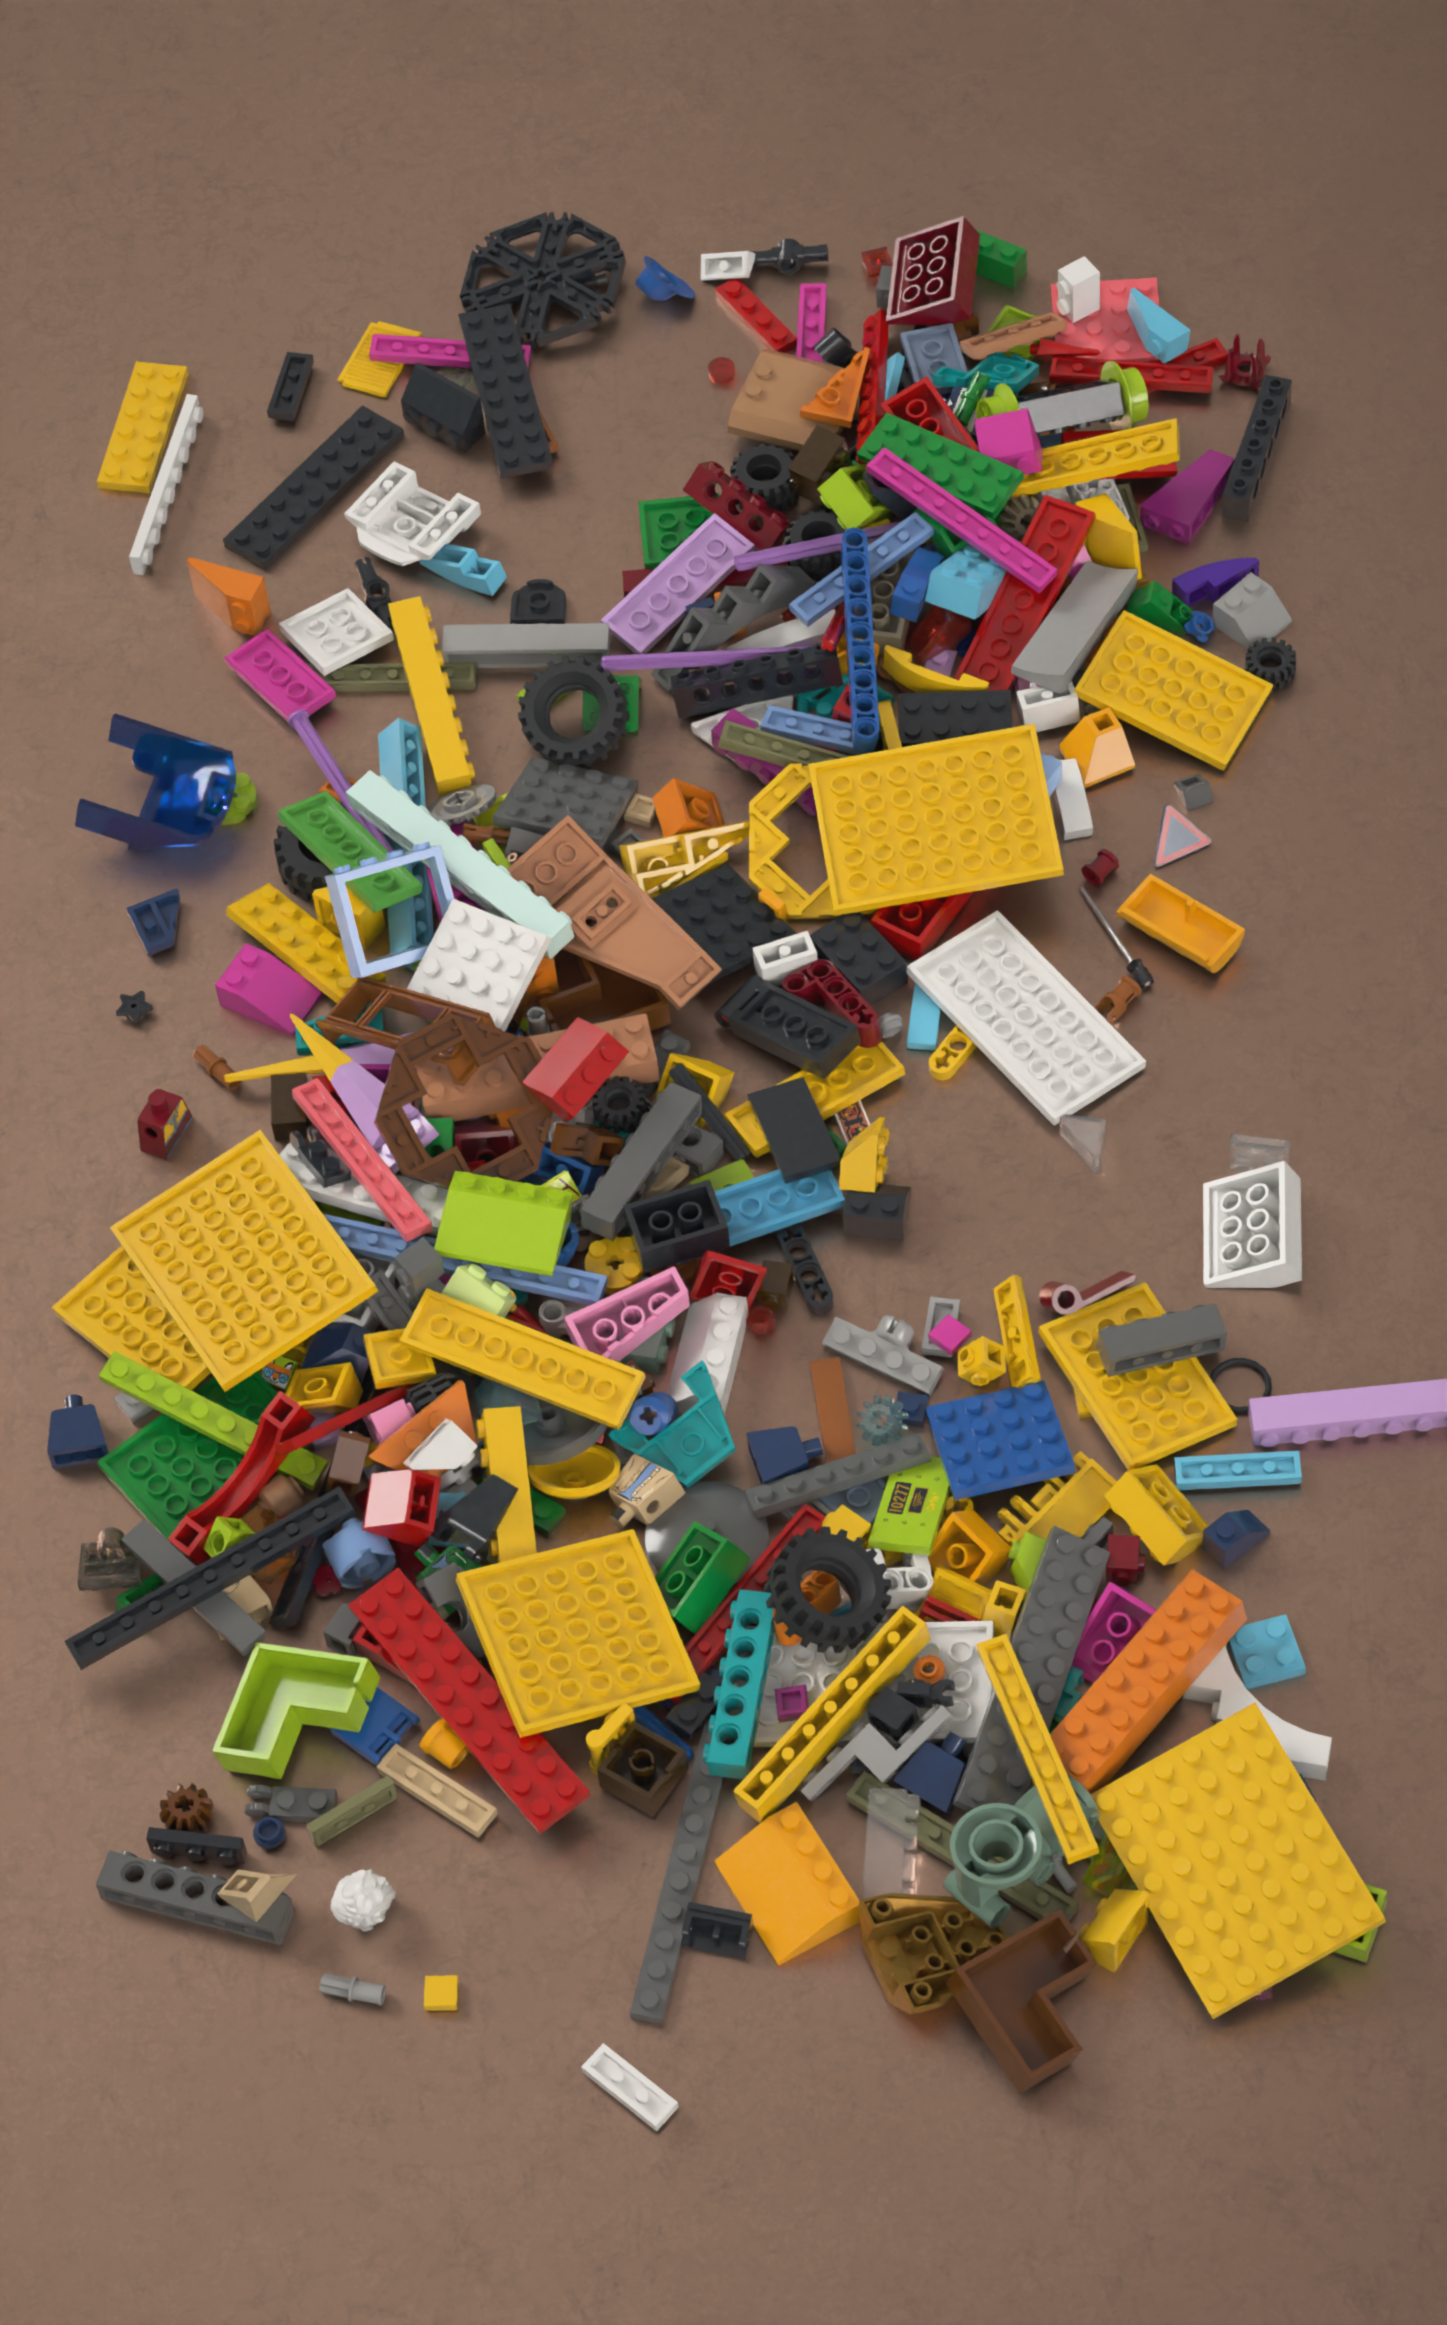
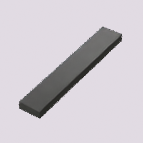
M145 1519L121 1539L123 1544L166 1584L196 1567ZM223 1591L192 1607L243 1656H246L254 1648L256 1642L260 1643L268 1636L266 1631Z

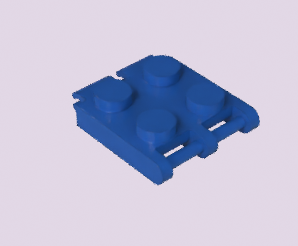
M377 1687L372 1701L366 1702L369 1709L360 1732L330 1728L331 1733L375 1766H378L382 1761L381 1758L393 1745L399 1744L402 1741L400 1739L401 1736L412 1724L416 1726L420 1721L416 1714Z

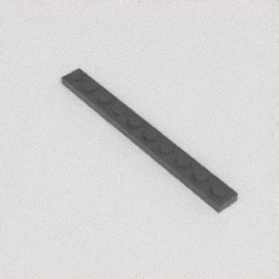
M704 1724L630 2010V2017L632 2019L663 2024L682 1950L684 1935H681L688 1902L694 1903L725 1777L711 1776L708 1764L703 1763L705 1744H710L712 1734H709L708 1731L709 1724ZM728 1738L723 1741V1744H733L735 1739Z

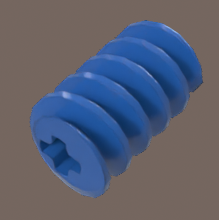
M651 1393L638 1399L632 1405L630 1422L637 1432L644 1435H654L663 1431L678 1418V1405L675 1399L667 1393ZM651 1411H656L657 1415H652Z

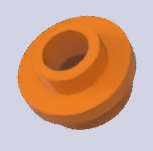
M928 1655L920 1658L915 1663L913 1673L915 1679L930 1683L931 1687L944 1679L946 1670L941 1659ZM927 1667L935 1668L931 1673L924 1672V1669Z

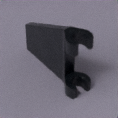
M492 1474L435 1520L434 1532L431 1536L447 1542L451 1537L452 1527L473 1539L466 1546L463 1556L483 1564L488 1556L490 1541L519 1488Z

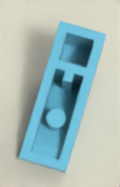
M1132 288L1130 290L1127 311L1145 349L1164 364L1186 352L1191 330L1136 288Z

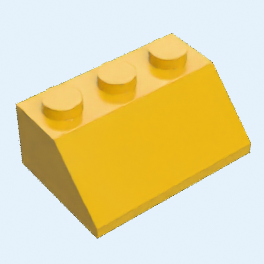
M1157 1464L1126 1471L1104 1495L1111 1503V1509L1128 1523L1130 1531L1134 1536H1140V1540L1150 1549L1151 1556L1157 1562L1162 1563L1163 1566L1181 1561L1203 1545V1530L1210 1525Z

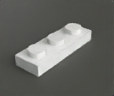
M604 2043L581 2066L582 2072L655 2131H658L679 2108L676 2100Z

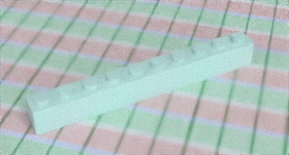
M369 770L346 791L350 806L354 811L408 852L413 851V845L428 841L430 846L440 845L450 884L488 913L547 935L551 942L544 956L551 960L574 938L571 927L572 920L563 911L557 912L545 897L541 895L537 897L522 880L517 882L511 877V874L504 866H496L484 851H476L464 836L455 835L444 821L435 820L423 805L417 806L414 804L407 793L403 790L398 792L383 775L377 776ZM428 858L420 860L430 868Z

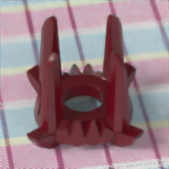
M1235 334L1233 348L1228 350L1225 374L1218 377L1223 383L1251 386L1253 389L1260 388L1262 384L1259 381L1264 376V368L1271 361L1269 355L1265 356L1264 341L1261 338L1258 339L1256 356L1253 353L1249 355L1248 352L1240 354L1239 334ZM1244 364L1251 366L1249 372H1241L1238 370V367Z

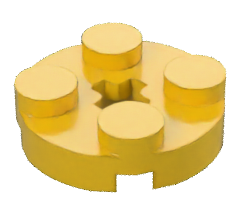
M616 1237L614 1241L604 1238L590 1244L589 1251L585 1257V1271L607 1276L608 1284L605 1293H618L635 1285L644 1276L645 1273H643L631 1237ZM612 1261L622 1263L617 1270H613L612 1266L607 1265Z

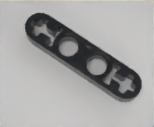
M801 1223L788 1226L789 1229H792L793 1238L790 1240L785 1229L782 1228L774 1231L775 1239L786 1262L793 1264L794 1280L809 1311L817 1315L830 1312L834 1304L833 1293ZM801 1247L806 1250L804 1256L797 1258L793 1257L790 1251L793 1248ZM805 1271H813L817 1274V1277L812 1281H805L800 1276ZM817 1288L820 1297L825 1300L823 1303L815 1300L814 1290Z

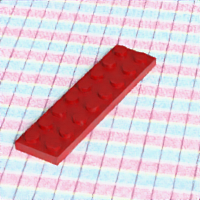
M1044 495L1021 544L1057 568V575L1039 594L1010 572H1006L954 679L960 680L963 673L989 682V690H1012L1018 677L1011 674L1012 665L1048 616L1096 519L1095 512Z

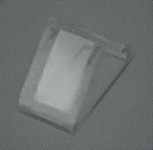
M1062 1115L1060 1117V1135L1095 1173L1101 1170L1106 1140V1119Z

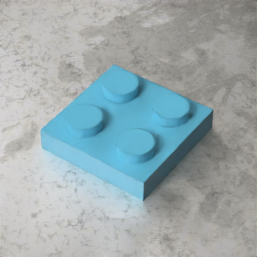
M1286 1614L1243 1625L1228 1641L1237 1671L1246 1689L1306 1674V1667Z

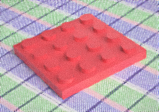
M1157 277L1100 281V309L1075 323L1066 315H1062L1058 310L1057 283L1050 284L1052 312L1064 318L1067 330L1058 332L1054 336L1055 342L1098 349L1100 351V354L1097 356H1077L1079 358L1152 363L1159 360L1145 349L1127 311L1130 290L1132 288H1136L1159 306Z

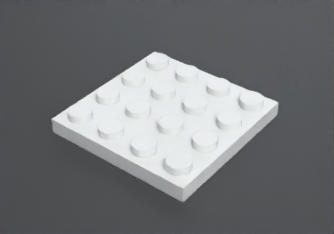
M453 899L407 989L488 1012L496 1028L502 1029L505 1032L551 939L547 935Z

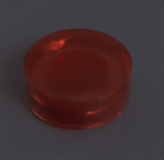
M726 357L713 359L708 365L709 378L713 382L721 384L731 381L735 376L733 361Z

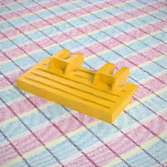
M1079 1451L1073 1457L1074 1464L1079 1471L1075 1469V1473L1064 1475L1068 1480L1066 1484L1058 1477L1043 1480L1046 1485L1030 1500V1503L1038 1512L1018 1495L1010 1499L1012 1507L1028 1521L1025 1525L1005 1508H1001L997 1512L999 1520L1005 1525L998 1532V1535L1010 1547L1014 1540L1020 1541L1025 1532L1047 1540L1049 1531L1053 1526H1057L1082 1538L1089 1526L1095 1525L1111 1509V1503L1104 1495L1117 1481L1092 1458L1089 1459Z

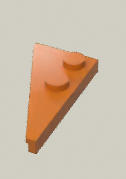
M865 347L864 350L858 352L852 358L851 363L844 370L840 369L828 381L827 386L821 388L816 393L815 398L807 406L804 404L801 407L800 417L851 428L870 348Z

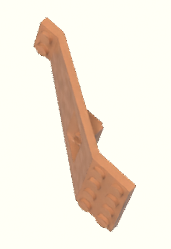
M569 815L507 868L511 877L517 882L522 880L529 886L533 894L537 897L540 895L545 897L553 909L557 912L563 911L570 917L574 938L562 949L659 989L678 1010L722 971L719 965L609 858ZM609 900L614 901L616 907L609 908L606 902ZM592 919L595 922V926L590 927L585 921Z

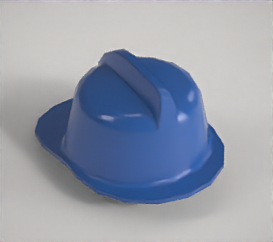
M645 256L643 258L646 266L636 279L635 284L649 298L663 301L675 294L687 298L695 296L693 289L685 281L663 268L651 257Z

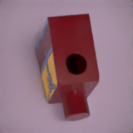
M156 1089L149 1095L148 1102L137 1120L140 1150L142 1152L164 1160L168 1159L193 1118L182 1097L162 1089Z

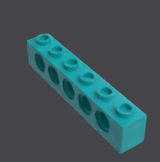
M739 1589L737 1601L733 1600L731 1603L730 1619H733L732 1629L726 1630L725 1648H728L727 1658H721L719 1675L723 1676L721 1686H716L714 1694V1705L718 1706L716 1715H711L708 1731L709 1734H712L710 1744H705L703 1752V1763L708 1764L711 1776L744 1779L750 1771L775 1634L773 1610L775 1608H767L766 1601L771 1596V1593ZM752 1623L758 1625L754 1629L744 1628L746 1625ZM744 1652L753 1653L750 1657L747 1658L739 1657V1655ZM740 1680L747 1682L741 1687L734 1686ZM734 1709L742 1710L740 1714L735 1716L728 1714ZM728 1738L737 1740L730 1745L723 1744V1741Z

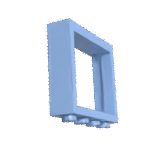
M429 841L415 844L412 846L413 851L404 853L403 849L386 853V859L377 861V857L360 860L361 866L351 868L350 864L334 868V874L325 876L351 978H362L422 960L430 942L366 961L345 882L428 858L442 916L444 917L454 896L440 845L430 846Z

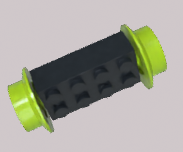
M1108 361L1103 365L1100 380L1015 397L1007 384L1000 383L995 387L993 396L982 398L978 401L976 418L980 419L1028 408L1038 437H1040V432H1049V434L1061 433L1066 431L1065 427L1085 428L1091 426L1090 422L1098 421L1100 423H1109L1112 430L1131 429L1133 423L1146 420L1149 402L1146 385L1140 372L1136 368L1122 370L1116 362Z

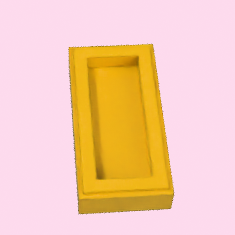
M940 1565L935 1570L933 1584L928 1595L982 1620L992 1590Z

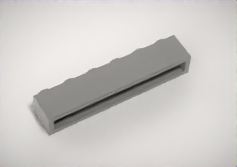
M609 623L443 625L441 652L444 662H477V668L548 667L546 663L553 661L554 664L562 663V657L567 656L571 661H577L578 656L585 657L587 662L593 663V661H596L601 665V657L610 655L611 636Z

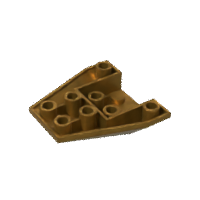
M887 1893L863 1899L859 1902L863 1949L889 2004L911 2015L939 2008L953 1999L954 1996L945 1983L954 1970L1008 1939L1001 1925L994 1929L990 1928L956 1898L950 1896Z

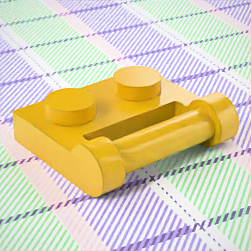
M625 1703L616 1711L609 1712L603 1726L599 1730H592L586 1735V1744L591 1750L590 1770L595 1775H598V1767L609 1754V1747L612 1741L615 1739L619 1740L631 1722L635 1721L634 1709Z

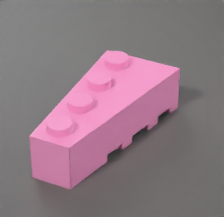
M674 1266L564 1317L567 1333L573 1345L619 1362L690 1306L688 1290Z

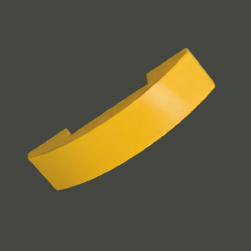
M886 645L884 648L883 667L899 683L916 693L989 690V682L965 673H963L960 680H956L913 664L911 653Z

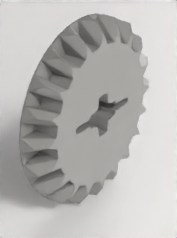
M477 784L466 786L441 796L430 804L427 810L435 820H442L448 826L456 823L460 824L486 812L488 808L494 805V802L497 800V794L494 787L490 785Z

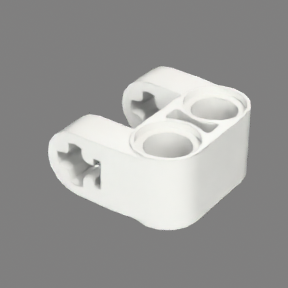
M874 1549L878 1553L874 1558L877 1565L885 1564L881 1550ZM904 1553V1567L887 1568L882 1577L883 1579H891L892 1586L886 1594L892 1597L886 1609H900L902 1605L905 1608L920 1607L933 1584L927 1555Z

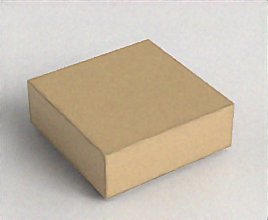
M637 793L634 794L624 813L625 821L651 828L657 817L653 799Z

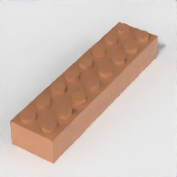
M646 1013L593 1024L607 1031L629 1051L608 1077L610 1082H614V1076H619L620 1081H623L624 1076L629 1077L630 1083L634 1079L638 1082V1085L660 1081L657 1057ZM566 1029L529 1036L528 1038L532 1039L540 1056L543 1058ZM504 1054L480 1066L464 1086L454 1083L447 1066L428 1060L416 1066L417 1075L427 1091V1094L422 1097L426 1119L453 1118V1122L532 1106Z

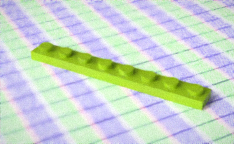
M115 1351L99 1374V1380L243 1455L246 1454L258 1428L257 1424ZM299 1448L288 1454L276 1472L285 1477L291 1475L297 1483L313 1491L328 1467V1461L303 1448Z

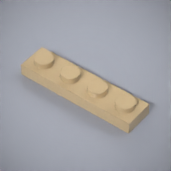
M398 1744L392 1747L376 1767L380 1775L383 1777L389 1775L394 1784L477 1838L481 1836L498 1815L497 1808Z

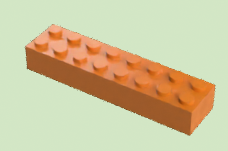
M1192 1569L1051 1732V1739L1066 1773L1084 1786L1089 1794L1107 1785L1245 1623L1247 1617L1243 1601Z

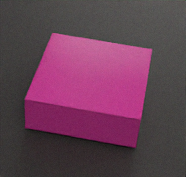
M948 1314L928 1334V1339L952 1356L972 1336V1332Z

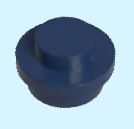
M273 1817L260 1819L253 1829L255 1842L260 1847L267 1849L280 1845L286 1834L283 1823Z

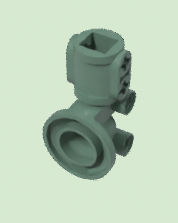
M1067 1774L1088 1825L1092 1830L1100 1817L1096 1803L1085 1787ZM1035 1785L1014 1806L1004 1803L985 1804L970 1810L961 1817L955 1825L950 1838V1852L955 1869L945 1879L943 1888L985 1924L994 1929L1004 1922L1011 1909L1010 1905L999 1897V1890L1015 1886L1027 1878L1035 1885L1040 1886L1052 1876L1056 1863L1049 1857H1052L1054 1854L1062 1857L1064 1854ZM998 1856L1006 1860V1862L998 1864L987 1863L988 1860Z

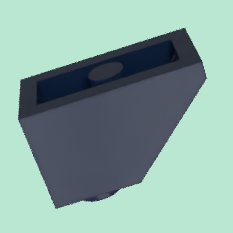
M1250 1510L1226 1512L1203 1530L1202 1549L1219 1566L1225 1569L1270 1533V1529Z

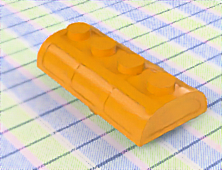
M1152 874L1140 884L1116 911L1118 918L1130 923L1150 937L1174 949L1177 953L1196 962L1211 973L1218 972L1239 948L1245 933V929Z

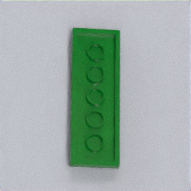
M887 412L857 452L858 459L868 464L883 448H886L971 509L993 519L997 517L1024 479L1023 471Z

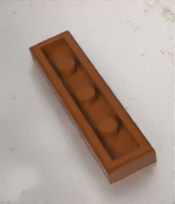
M840 1357L809 1361L826 1463L856 1454Z

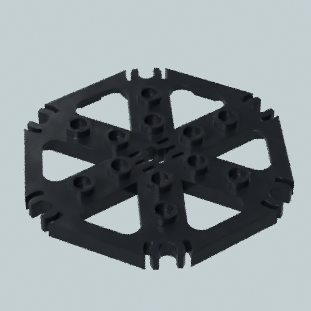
M545 212L489 233L490 236H485L484 240L487 247L476 245V252L472 250L460 293L463 308H465V312L506 304L511 306L522 302L516 323L521 345H523L525 340L530 339L532 348H535L537 343L539 347L596 327L597 323L602 322L599 312L611 313L610 306L613 309L615 308L626 260L623 250L620 249L619 242L614 236L572 213L570 219H568L567 212H564L561 219L555 220L554 212H550L548 217ZM535 232L540 233L534 258L509 244L511 241ZM573 234H580L598 244L564 257L568 238ZM485 267H493L509 276V278L476 290L480 272ZM602 271H609L611 273L605 295L597 294L576 282ZM544 277L546 280L541 281L539 278ZM552 301L580 317L576 323L566 325L557 330L547 331L545 329Z

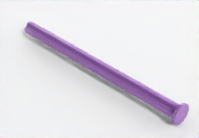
M902 521L861 530L866 533L867 542H874ZM843 533L736 555L734 557L735 568L740 572L758 568L759 564L773 565L841 551Z
M812 646L609 655L601 657V666L604 671L607 669L609 671L721 666L731 664L736 660H750L759 658L764 654L774 655L787 652L793 648L803 649Z
M297 710L292 713L288 718L289 726L296 729L348 812L389 852L394 851L383 833L351 808L346 791L352 786L309 721L308 712L306 710Z

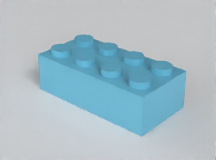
M967 544L931 571L925 602L975 620L988 610L1007 570L970 544Z

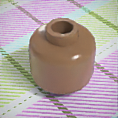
M278 1474L269 1480L258 1494L260 1501L257 1503V1506L267 1518L272 1515L280 1520L283 1516L291 1514L302 1505L301 1496L304 1492L291 1475L285 1477L282 1474Z

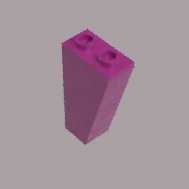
M1212 449L1208 450L1140 506L1142 525L1150 530H1156L1173 539L1189 544L1223 494L1235 458Z

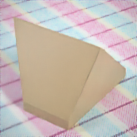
M237 1870L217 1894L257 1922L297 1874H265Z

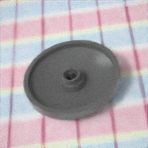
M513 1388L506 1391L493 1406V1408L521 1406L527 1465H548L575 1457L591 1447L607 1428V1425Z
M713 1481L696 1482L689 1488L682 1486L685 1494L651 1524H646L644 1537L649 1563L657 1575L692 1523L696 1521L727 1538L751 1557L743 1573L728 1591L731 1592L769 1546L767 1519L765 1516L758 1519L755 1518L746 1500L745 1491L735 1486Z

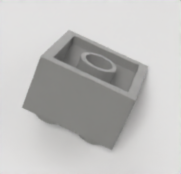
M1252 572L1213 604V622L1215 627L1247 650L1249 646L1253 647V643L1257 640L1262 644V638H1267V642H1270L1272 637H1276L1292 623V618L1272 586Z

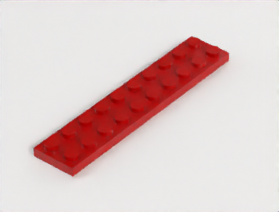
M396 1568L348 1604L349 1610L539 1835L591 1796L587 1787L540 1733L519 1738L498 1683L399 1568Z

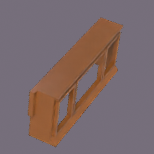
M368 977L357 978V981L324 1020H316L324 1038L333 1045L344 1034L394 1050L397 1042L404 1037L367 1027L383 1006L434 1022L449 1014L463 1017L462 1019L496 1027L488 1012ZM371 1002V1006L365 1011V1013L360 1017V1019L356 1023H354L353 1021L357 1018V1016L368 1005V1003ZM464 1042L456 1045L451 1051L447 1050L429 1059L446 1065L454 1083L462 1086L468 1082L479 1068L476 1066Z

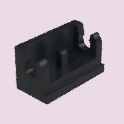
M688 1902L681 1935H684L682 1948L746 1960L754 1930L752 1914Z

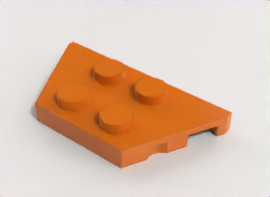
M458 1380L367 1454L368 1457L396 1471L410 1469L403 1462L445 1418L452 1420L477 1445L464 1382ZM430 1469L418 1471L439 1477L443 1473L447 1472L449 1469Z

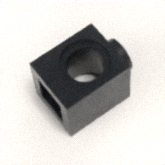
M887 1686L879 1694H874L867 1704L866 1712L869 1722L897 1742L920 1720L916 1706Z

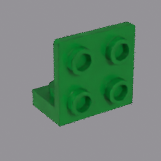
M613 675L628 701L627 711L630 714V719L626 721L625 728L627 732H637L639 725V691H642V679L639 676ZM583 691L582 730L584 732H591L598 723L600 706L595 697Z

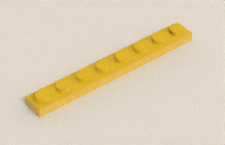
M1007 1634L976 1644L977 1652L1067 1863L1071 1864L1099 1854L1098 1845Z

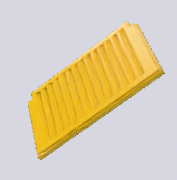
M378 321L377 324L371 322L337 381L343 383V387L386 398L403 370L405 363L370 361L369 352L373 334L421 337L423 333Z

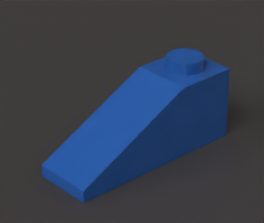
M920 547L916 549L895 588L890 614L917 622L925 603L931 571L942 563L944 555Z

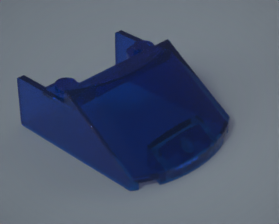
M114 713L111 719L108 740L133 749V766L142 773L154 776L139 817L80 799L75 826L128 843V850L192 848L200 846L217 831L230 809L236 784V771L232 751Z

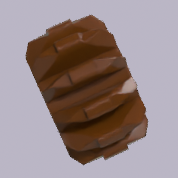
M193 1783L187 1789H184L183 1785L179 1784L177 1792L167 1790L166 1795L168 1799L160 1800L162 1811L159 1814L160 1820L165 1824L166 1829L195 1832L199 1829L206 1832L207 1825L205 1822H212L214 1817L212 1813L214 1805L212 1799L208 1798L207 1791L204 1788L197 1790L196 1785Z

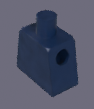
M69 1395L64 1399V1409L51 1412L47 1452L53 1469L97 1462L109 1453L95 1406L92 1404L83 1405V1398L80 1395Z
M794 1426L746 1433L748 1450L761 1485L808 1470V1459L823 1455L819 1438L801 1442L798 1430Z
M950 1731L941 1747L933 1742L926 1741L899 1772L894 1781L942 1811L951 1814L955 1807L953 1802L967 1765L966 1762L957 1758L966 1740Z

